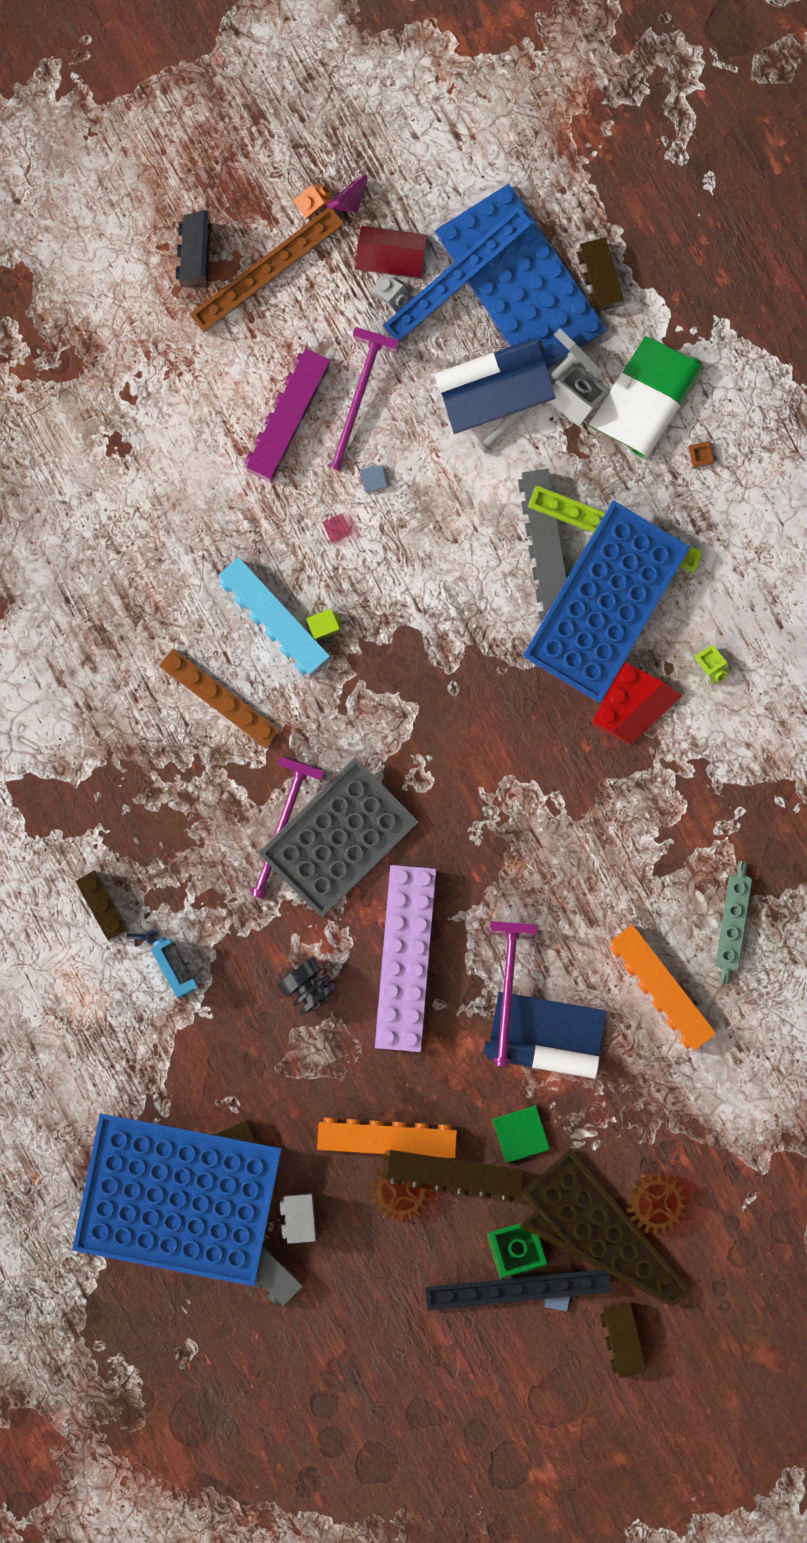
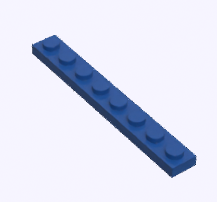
M519 207L514 209L390 318L383 327L394 339L399 342L403 340L533 225L531 220Z

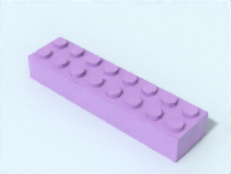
M390 865L375 1039L376 1049L421 1052L436 869Z

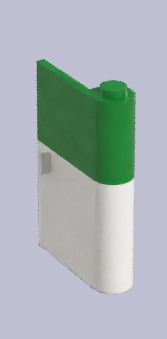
M645 336L589 426L623 443L637 456L647 459L704 370L701 366L702 362L694 356L689 358Z

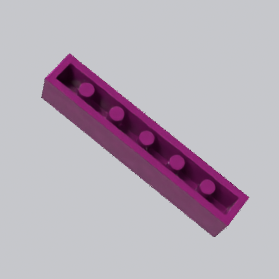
M305 348L303 354H298L294 363L296 368L293 373L290 372L284 383L287 386L283 393L279 392L274 403L277 406L273 413L269 412L264 423L267 426L263 433L259 432L254 443L257 446L254 452H249L245 460L247 472L272 483L330 367V359Z

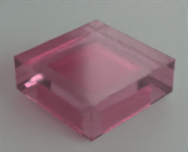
M343 513L322 522L331 544L352 535Z

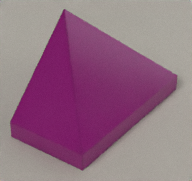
M364 174L352 181L327 204V207L329 209L357 213L367 183V175Z

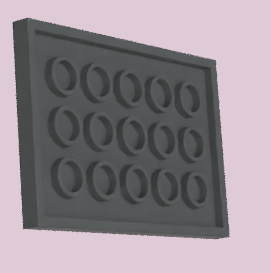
M354 757L258 854L322 918L418 821Z

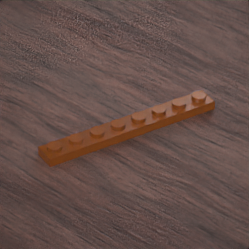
M325 209L189 314L200 330L205 333L343 227V221L333 209Z

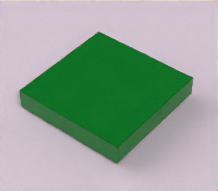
M536 1105L492 1119L505 1163L549 1150Z

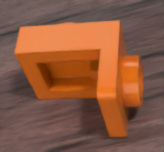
M312 184L293 201L305 219H307L333 199L331 198L330 190L325 185Z

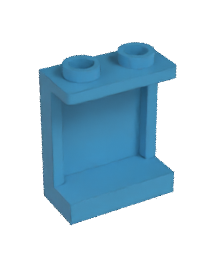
M163 937L153 943L155 947L150 950L178 999L200 988L193 978L182 984L166 956L165 950L175 945L174 940Z

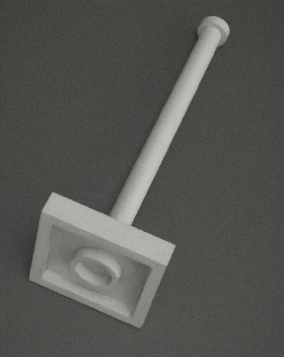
M561 329L554 334L570 352L567 354L568 357L549 375L552 385L574 363L577 365L580 362L595 378L602 373L599 367ZM528 409L509 415L482 442L479 441L477 443L479 448L486 454L489 451L488 448Z

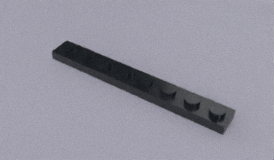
M592 1270L425 1287L427 1311L608 1294L611 1293L610 1275L607 1272Z

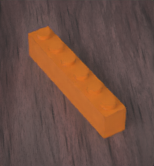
M633 924L610 941L612 946L609 949L617 959L619 957L623 959L626 963L623 966L631 977L635 975L640 981L637 984L640 990L645 995L649 993L653 998L651 1004L658 1013L663 1011L668 1018L665 1022L672 1031L677 1030L682 1036L679 1040L687 1050L691 1048L692 1051H695L716 1035L715 1031Z
M324 1118V1122H319L317 1150L385 1154L387 1150H395L435 1157L455 1158L457 1130H452V1125H438V1129H429V1124L415 1123V1128L406 1127L404 1122H392V1126H383V1121L371 1120L369 1125H362L360 1120L347 1119L346 1123H337L338 1118Z

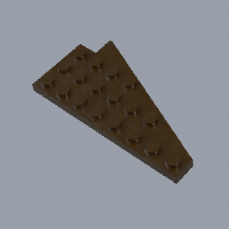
M571 1149L520 1193L534 1210L520 1224L521 1228L671 1307L675 1306L691 1291Z

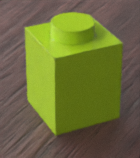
M331 608L306 618L311 634L316 642L340 632L341 619L337 612L333 614Z

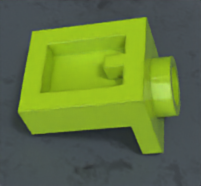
M713 644L694 656L695 661L706 673L712 685L724 681L731 674L727 661Z

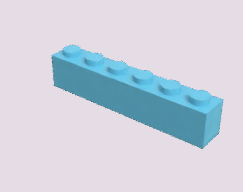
M239 557L218 575L221 580L219 582L220 586L227 593L231 591L236 596L234 601L241 609L246 607L251 612L249 617L257 626L260 624L266 629L265 635L272 642L276 640L282 646L279 650L287 659L292 657L297 662L294 666L302 675L307 673L311 677L330 660V656Z

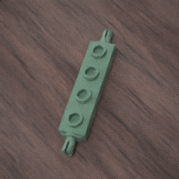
M741 861L738 862L737 875L729 876L715 965L722 969L720 983L730 984L731 971L739 970L753 881L746 876L748 863L744 862L743 864Z

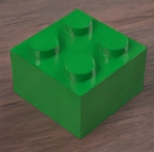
M521 1223L487 1234L499 1279L538 1269L547 1264L539 1237L521 1228Z

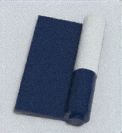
M533 338L434 373L454 434L556 399L542 355L546 353L542 340L538 341L537 338Z
M501 991L498 992L490 1042L485 1041L483 1054L487 1055V1060L494 1061V1058H498L503 992ZM512 994L507 1059H511L509 1064L595 1079L607 1010Z

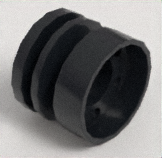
M314 956L305 961L277 985L286 998L295 993L299 996L292 1004L294 1007L304 1002L305 1006L298 1011L301 1016L315 1011L331 997L334 990L338 987L335 982L325 987L324 984L331 978L330 975H326L321 979L317 977L323 967Z

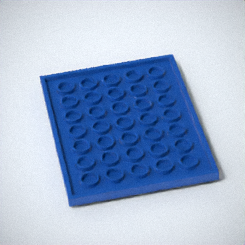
M100 1113L72 1251L255 1286L282 1148Z

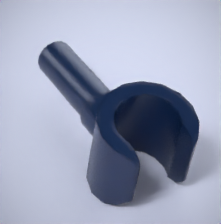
M149 931L146 934H126V939L146 941L152 945L154 942L149 941L148 935L150 933H158L156 931Z

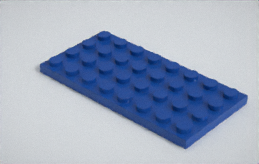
M507 184L434 230V233L453 262H455L517 207L531 220L533 225L474 276L468 284L509 346L533 338L543 341L546 353L542 355L546 367L549 369L566 358L570 352L554 336L559 329L579 348L604 334L607 329L511 185Z
M613 500L522 657L596 702L601 703L690 546Z

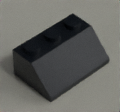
M203 210L183 215V222H179L178 235L182 236V244L177 246V258H181V264L176 266V279L180 280L181 287L208 288L211 219L209 210Z

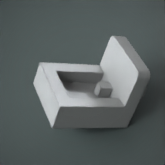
M387 274L371 290L375 296L389 304L396 313L411 299L405 287Z

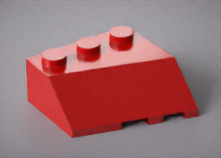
M624 662L591 725L632 745L682 695L661 680Z

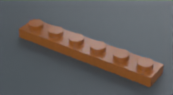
M172 648L159 665L161 669L267 749L280 732L278 728Z

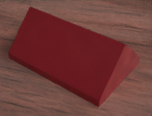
M361 226L355 270L421 279L427 234Z

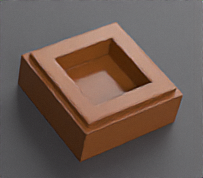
M710 441L688 446L693 469L715 464Z

